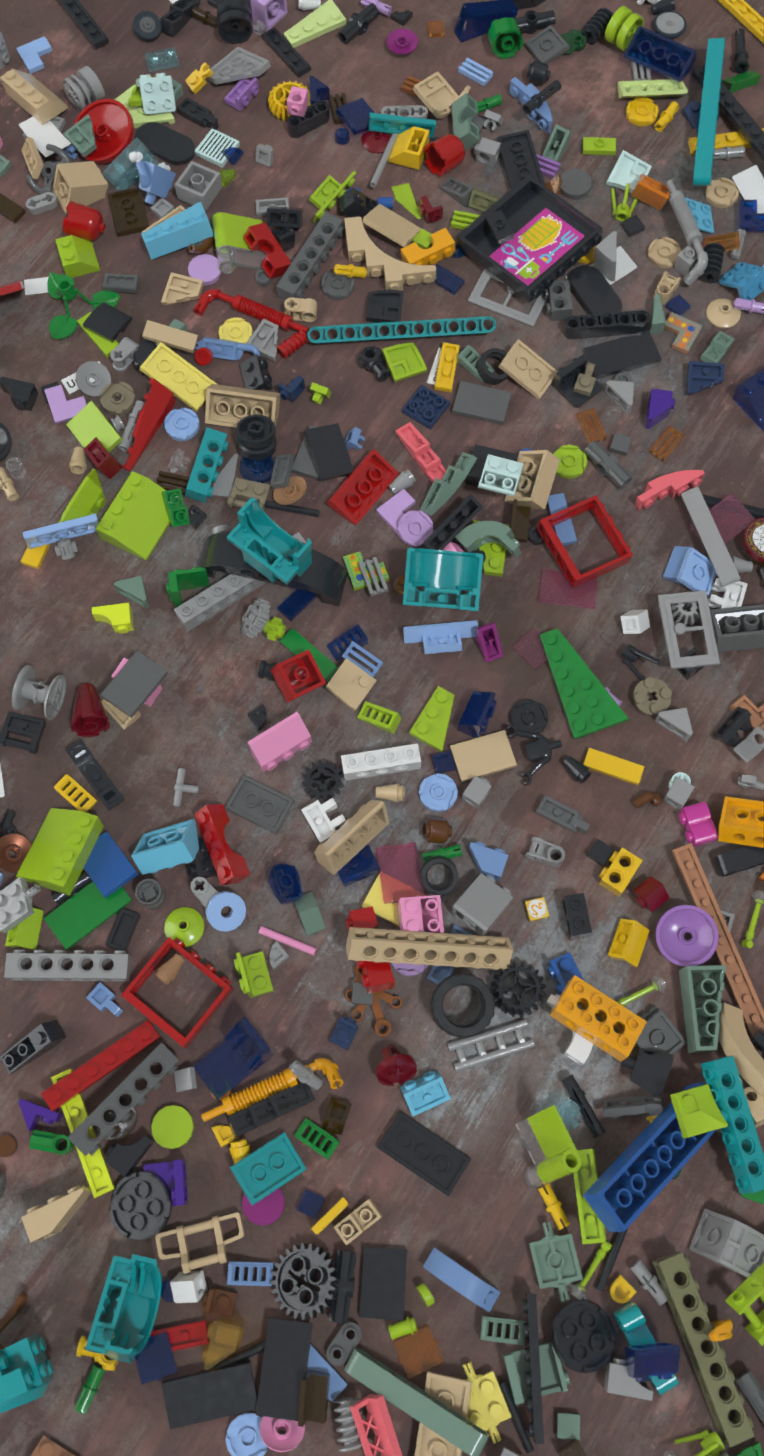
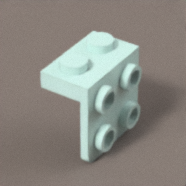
M158 73L156 77L151 78L149 74L140 75V79L136 80V85L140 87L144 113L154 114L175 111L176 105L171 76H166L165 73Z

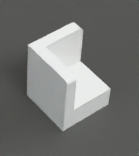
M630 610L621 616L623 634H640L650 627L648 610Z
M203 1270L191 1271L187 1274L180 1272L170 1281L175 1303L198 1302L205 1295V1292H208Z

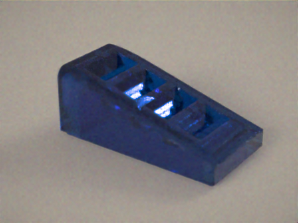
M359 624L326 645L335 661L343 658L342 655L346 649L341 643L344 642L348 648L351 644L348 640L349 638L361 647L368 644V638ZM356 634L360 637L359 640L355 637ZM335 646L339 647V649L341 650L340 653L337 652Z

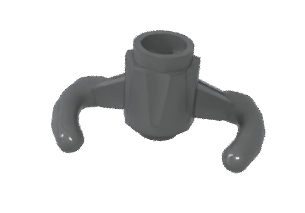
M47 144L46 149L61 156L62 161L52 162L50 160L44 163L41 170L44 176V187L38 186L30 174L26 175L29 185L39 194L52 192L57 164L71 163L68 155L55 145Z

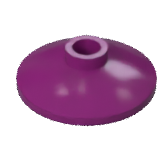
M396 29L388 35L386 40L387 47L395 54H409L417 48L418 37L409 29Z

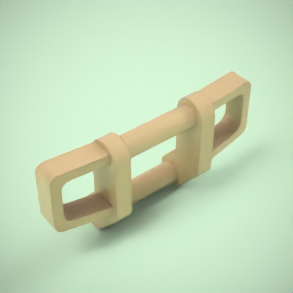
M236 1212L219 1217V1215L213 1216L211 1220L185 1227L180 1225L174 1230L157 1234L155 1239L159 1258L163 1260L181 1257L183 1273L187 1274L191 1270L218 1262L220 1264L227 1263L226 1244L243 1238L245 1233L241 1214ZM235 1217L238 1222L239 1234L224 1240L221 1221ZM214 1228L218 1253L190 1260L186 1236ZM177 1233L180 1253L164 1254L161 1242L162 1237Z

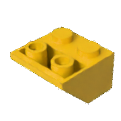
M413 126L398 134L388 162L419 170L426 154L423 153L424 147L429 144V130Z

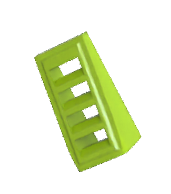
M367 701L364 702L357 716L359 720L391 734L395 733L401 721L399 713ZM369 709H372L369 717H366ZM386 715V717H385V719H384V721H383V723H382L381 720H382L383 716Z

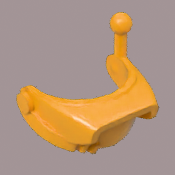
M730 1319L712 1322L715 1328L709 1333L711 1341L717 1342L732 1338L733 1324Z

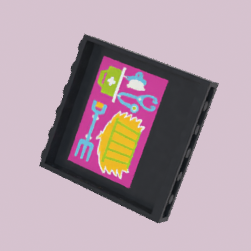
M528 175L457 235V244L459 249L527 301L531 302L538 298L547 287H550L556 279L562 277L571 266H574L580 258L586 256L595 245L602 241L603 228ZM499 210L504 214L514 233V239L498 244L485 220L486 215Z

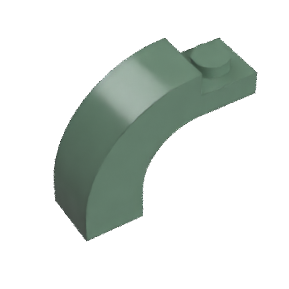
M476 522L467 526L455 536L458 544L469 553L486 543H498L504 546L515 558L522 554L519 548L520 544L514 538L512 529L500 522Z

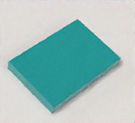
M285 1132L230 1167L251 1206L307 1170Z

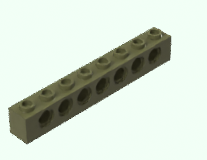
M675 1251L653 1260L655 1270L668 1299L667 1301L722 1443L733 1447L755 1437L752 1431L754 1427L753 1422L743 1408V1397L734 1385V1374L725 1362V1351L718 1342H713L709 1338V1333L715 1326L708 1319L706 1314L708 1313V1308L704 1300L699 1296V1285L690 1273L689 1268L691 1266L687 1256L683 1255V1252ZM677 1272L681 1274V1282L679 1284H676L674 1280ZM688 1294L690 1297V1303L688 1306L685 1307L683 1304V1298L685 1295ZM695 1317L699 1320V1325L696 1329L692 1327V1321ZM706 1340L708 1347L706 1351L702 1352L701 1343ZM713 1363H715L717 1369L716 1372L713 1375H711L710 1366ZM722 1386H724L726 1392L725 1395L722 1398H720L719 1390ZM731 1410H734V1418L729 1421L728 1414Z

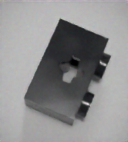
M270 206L267 208V226L301 228L303 226V208Z

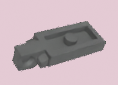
M544 795L535 812L574 833L577 830L586 834L590 828V824L582 820L583 816L578 811L547 795Z

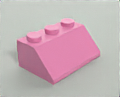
M295 712L247 743L252 756L262 771L265 772L276 768L279 762L291 759L297 751L307 749L310 743H312V739L299 713Z

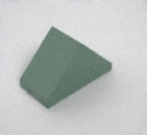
M556 124L542 156L558 162L568 149L571 131Z
M142 576L116 581L113 584L117 593L146 609L149 608Z
M312 892L293 898L307 936L326 929Z

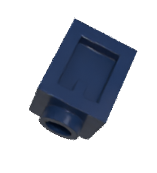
M298 375L294 380H291L288 387L279 383L277 386L280 397L293 403L305 389L304 378Z
M345 1016L344 1019L339 1017L338 1024L329 1042L348 1051L359 1029L355 1025L357 1021L348 1016Z

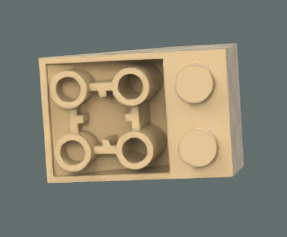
M79 1185L69 1189L66 1196L58 1195L47 1200V1205H37L28 1209L27 1215L21 1218L30 1243L43 1241L61 1232L92 1193L91 1188L80 1187Z

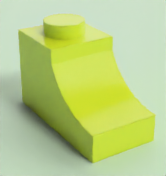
M129 603L92 607V615L95 621L106 622L112 625L115 633L125 634L129 631H134L133 613Z

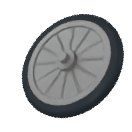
M664 11L655 17L653 27L662 37L676 38L685 32L687 23L681 14L674 11Z

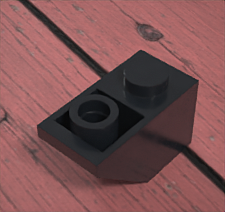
M355 188L350 189L339 198L340 212L350 218L361 217L363 219L377 206L375 200Z

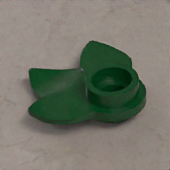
M571 29L569 34L564 33L560 35L569 45V50L563 54H571L575 50L581 51L586 47L587 39L577 29Z

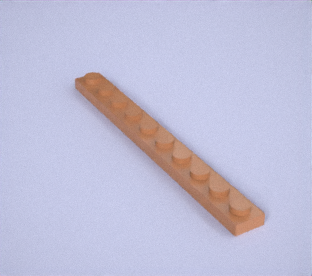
M692 843L672 850V853L694 905L706 911L717 926L719 939L715 954L719 964L726 965L725 978L738 1008L743 1010V1020L752 1038L761 1027L764 1029V1010Z

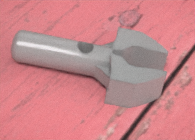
M752 775L738 777V785L746 789L753 787L764 791V782L757 781V777Z

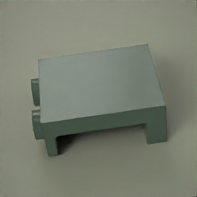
M552 1342L540 1344L542 1396L559 1391L567 1392V1385L570 1384L568 1372L562 1369L561 1360L558 1358ZM524 1349L503 1354L515 1405L524 1403L527 1397H531L530 1387H526L525 1373L529 1372V1362H525Z

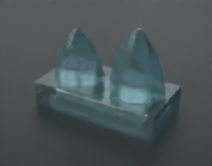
M175 47L144 53L148 72L180 66Z

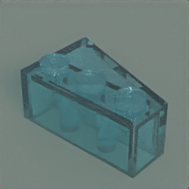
M137 137L102 172L118 191L127 190L140 181L135 165L136 162H132L129 158L131 152H141L143 154L141 161L145 160L155 165L160 164Z

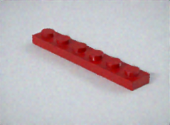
M146 1021L42 1092V1097L51 1111H56L159 1040V1034L150 1021Z

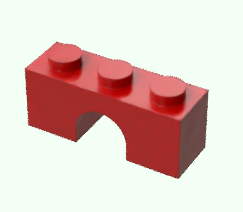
M266 223L249 226L243 238L251 251L260 250L266 254L261 266L268 277L272 279L284 275L291 262Z

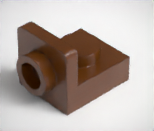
M214 1287L210 1288L209 1292H205L203 1306H206L205 1312L232 1317L238 1293Z

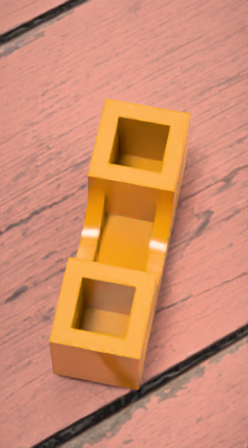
M443 228L431 234L432 247L429 249L420 248L416 242L402 248L401 260L415 265H434L438 261L455 254V241L447 229Z

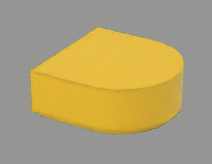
M621 1275L612 1282L609 1288L611 1298L621 1304L628 1302L637 1292Z

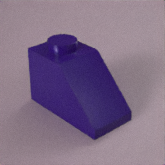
M651 389L648 399L646 429H650L669 415L670 409H674L675 399L672 398L673 391Z

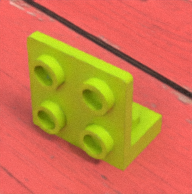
M240 952L236 953L237 959H234V964L239 975H242L239 983L244 994L254 998L274 992L264 952H258L245 957Z

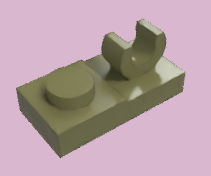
M474 188L472 189L468 206L485 212L501 198Z

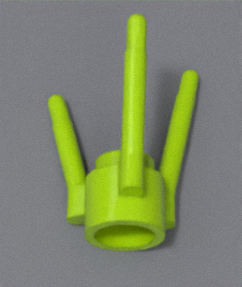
M629 183L626 184L623 203H620L618 206H616L614 188H611L612 216L620 222L631 217V213L638 201L635 198L630 209L628 204H626Z
M707 1429L699 1434L682 1437L674 1441L675 1444L703 1439L700 1442L703 1450L695 1456H718L719 1452L725 1449L718 1434L715 1431L709 1434Z

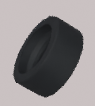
M491 348L479 359L477 365L478 373L485 382L499 384L508 377V374L505 372L501 375L493 374L486 367V360L488 358H495L501 362L507 354L504 350Z
M435 856L429 858L423 864L420 878L423 887L429 893L442 896L455 889L459 874L455 864L450 859L444 856ZM443 864L450 870L451 879L446 886L435 887L429 882L427 877L428 871L433 865Z

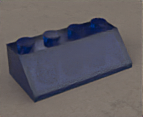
M639 25L623 57L681 83L690 73L697 59V53L694 49Z

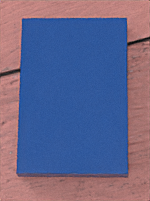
M107 831L98 837L84 869L106 899L139 874Z

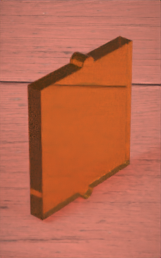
M428 1325L414 1332V1335L409 1334L393 1342L400 1357L399 1363H402L408 1379L444 1362L437 1347L438 1341L434 1340Z

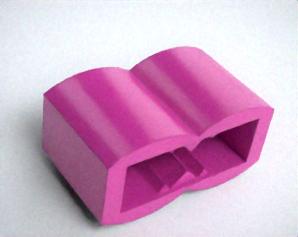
M706 802L693 804L681 809L679 820L687 829L685 837L688 843H692L693 848L717 841V830Z

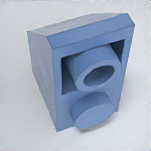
M471 842L469 852L480 874L482 873L484 876L487 874L494 880L500 881L509 855L498 848H494V850L487 848V845L482 842Z

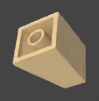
M94 161L57 164L52 192L56 195L66 214L69 212L66 210V207L70 201L87 206L105 198L108 182Z

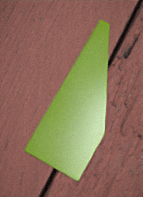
M409 183L393 186L392 190L395 199L417 219H421Z

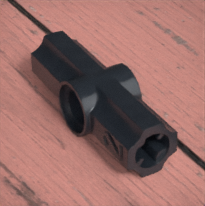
M371 3L360 13H353L350 16L348 23L338 31V37L342 43H349L359 33L362 35L367 31L369 24L379 16V10L375 4Z
M529 10L524 16L514 18L520 31H524L527 34H533L537 31V28L555 25L556 23L554 10L540 13Z
M338 1250L336 1268L339 1270L335 1273L334 1277H338L340 1280L334 1282V1285L339 1290H333L332 1292L336 1299H332L329 1321L348 1323L350 1302L354 1292L356 1252Z

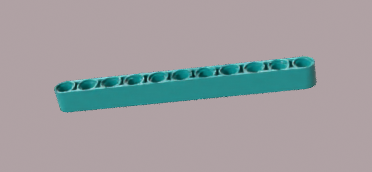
M725 37L708 38L693 186H711Z
M490 316L326 325L311 327L307 336L312 343L490 333L495 330L496 321ZM487 319H490L492 322V326L489 329L483 327V323ZM470 320L474 321V329L467 330L466 323ZM455 321L458 324V328L455 331H450L449 324ZM418 323L423 325L421 333L414 331V327ZM439 323L441 326L440 330L433 332L431 329L432 324ZM401 324L406 326L404 334L397 333V327ZM388 326L389 333L381 335L379 332L380 327ZM364 327H370L372 329V334L370 336H364L362 334V330ZM347 328H353L355 330V334L353 337H347L345 335V330ZM330 329L337 331L338 335L336 338L332 339L328 336L327 333ZM312 330L320 332L319 339H312L310 335Z

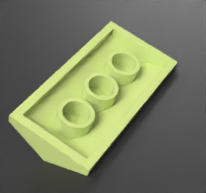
M682 79L618 81L617 84L619 99L684 96L688 92Z

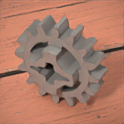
M258 598V600H255L254 605L251 604L248 607L247 612L242 618V626L244 627L241 631L243 635L253 639L254 636L257 637L258 632L261 633L270 618L269 608L271 605H269L268 601Z

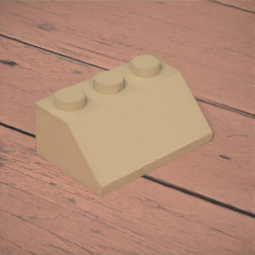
M548 450L520 451L517 462L524 463L521 478L514 497L506 495L505 502L513 504L514 499H518L517 506L531 507V510H545L560 459Z

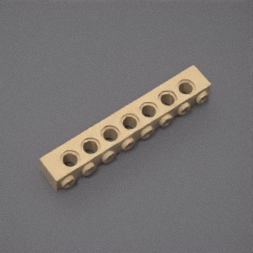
M350 927L346 952L348 960L454 966L457 968L472 967L476 969L488 968L494 970L502 968L508 970L507 965H510L513 947L508 937Z

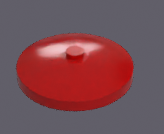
M113 99L94 101L79 113L74 125L87 114L90 116L97 148L84 159L86 161H94L95 164H106L119 158L129 147L134 135V121L130 112L119 101Z

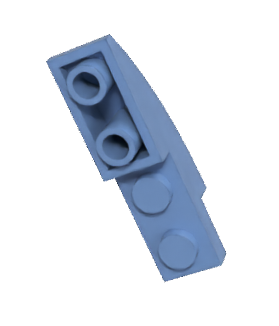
M516 77L510 81L509 93L521 102L522 105L531 100L534 94L540 93L532 83L525 86ZM545 101L540 108H536L526 115L540 129L550 134L552 115Z

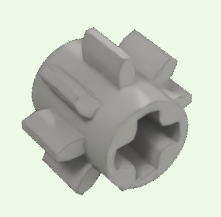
M70 538L60 539L57 541V546H54L56 556H61L62 560L75 557L74 552L78 551L75 541L71 542Z

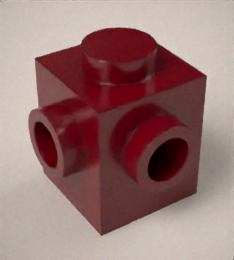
M652 876L633 890L638 906L642 909L646 908L651 913L670 898L664 885Z

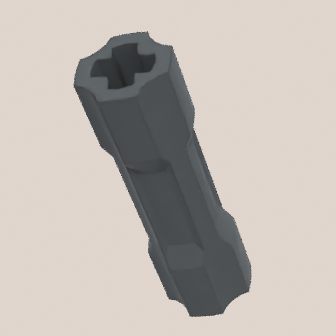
M748 1368L736 1375L735 1383L742 1394L748 1399L764 1425V1392L751 1369L749 1370Z

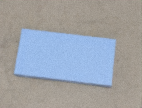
M96 514L22 533L28 549L56 543L63 538L71 539L97 532L98 520Z

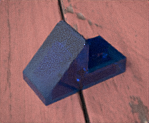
M310 76L311 105L320 100H329V87L314 76Z

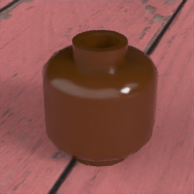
M429 818L427 822L423 823L422 836L426 838L428 843L444 844L447 842L448 837L452 836V826H449L445 818Z

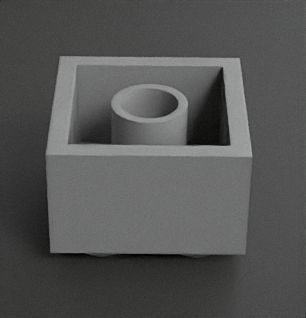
M193 161L189 163L175 183L177 199L191 205L201 202L205 211L222 189L219 172Z

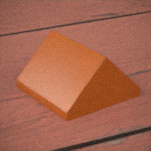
M642 173L631 196L661 211L670 196V191L666 185Z

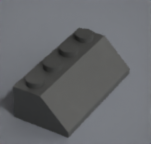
M764 604L710 610L718 652L764 648Z

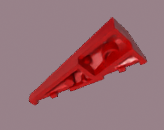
M150 378L151 389L149 394H145L144 399H146L143 409L140 410L132 435L135 439L133 447L128 448V453L130 454L126 463L123 464V469L129 472L132 471L164 422L167 414L170 413L176 404L173 392L153 378Z

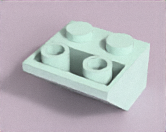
M488 454L478 487L514 497L524 463Z

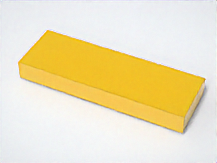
M443 342L434 390L452 392L460 345Z
M592 748L588 749L584 765L589 767L590 770L637 786L640 783L645 767Z

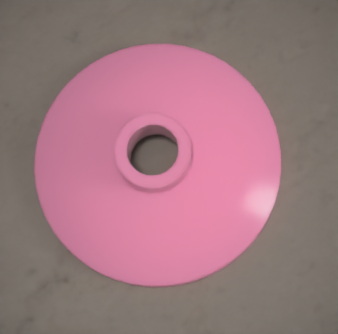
M264 1416L261 1419V1439L273 1451H291L301 1443L304 1437L305 1424L303 1427H299L298 1421ZM284 1430L286 1434L281 1435L278 1432Z

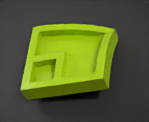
M403 343L382 349L383 357L388 369L391 371L394 383L427 372V367L414 343Z
M709 1084L670 1094L683 1138L728 1127L727 1122L715 1103Z

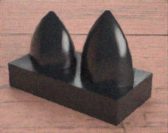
M737 707L715 731L713 736L729 746L736 747L741 743L737 731L751 730L750 716L752 714L747 709Z

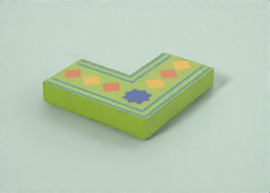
M361 552L343 556L354 591L367 587L358 563L364 562ZM381 562L379 566L385 581H389L384 562ZM371 565L372 568H373L374 574H375V576H376V579H377V581H378V584H379V583H381V582H380V579H379V577H378V574H377V571H376V569H375V566H374V565ZM364 567L369 578L370 584L372 586L374 585V583L370 575L368 567Z

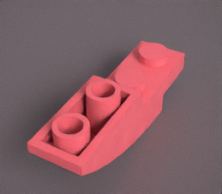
M684 470L658 477L648 482L645 493L637 497L634 506L639 511L644 507L645 509L649 508L656 500H662L668 494L672 499L676 496L680 497L681 493L688 491V489L698 487L702 483L705 472L703 470Z

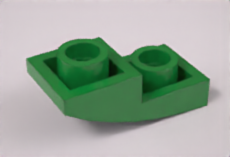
M181 488L162 491L171 526L177 527L190 524Z

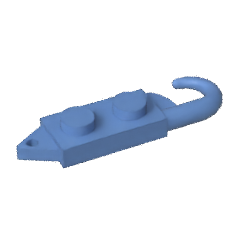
M203 337L202 340L196 343L198 346H195L197 350L202 347L209 348L215 358L236 361L242 357L244 351H250L260 356L258 348L254 345L231 340Z

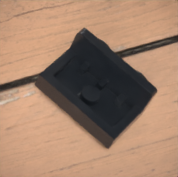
M255 354L240 363L246 389L261 390L264 387L268 390L273 389L272 377L268 370L269 364L265 358Z
M198 838L199 850L195 859L187 864V875L190 877L191 882L196 877H217L203 838Z

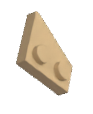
M171 272L161 300L162 305L199 299L204 286L203 280Z

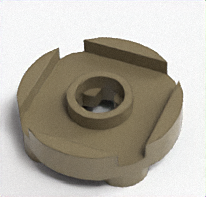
M119 382V384L109 383L100 393L102 407L111 415L123 417L132 410L136 402L133 388L125 382ZM121 396V400L115 401V397L119 398Z
M648 677L640 681L633 690L634 706L643 715H658L669 707L672 691L662 680ZM654 693L657 699L649 701L647 694Z

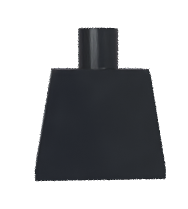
M639 1048L637 1057L629 1055L628 1058L621 1062V1066L632 1070L630 1074L631 1082L655 1096H661L674 1061V1055Z

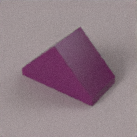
M495 622L476 628L475 640L485 662L503 657Z

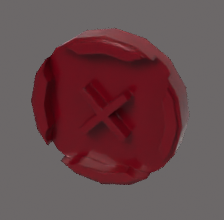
M392 1044L382 1049L384 1060L376 1068L378 1082L386 1086H394L393 1083L397 1082L400 1085L411 1080L416 1075L417 1064L411 1055L401 1054Z

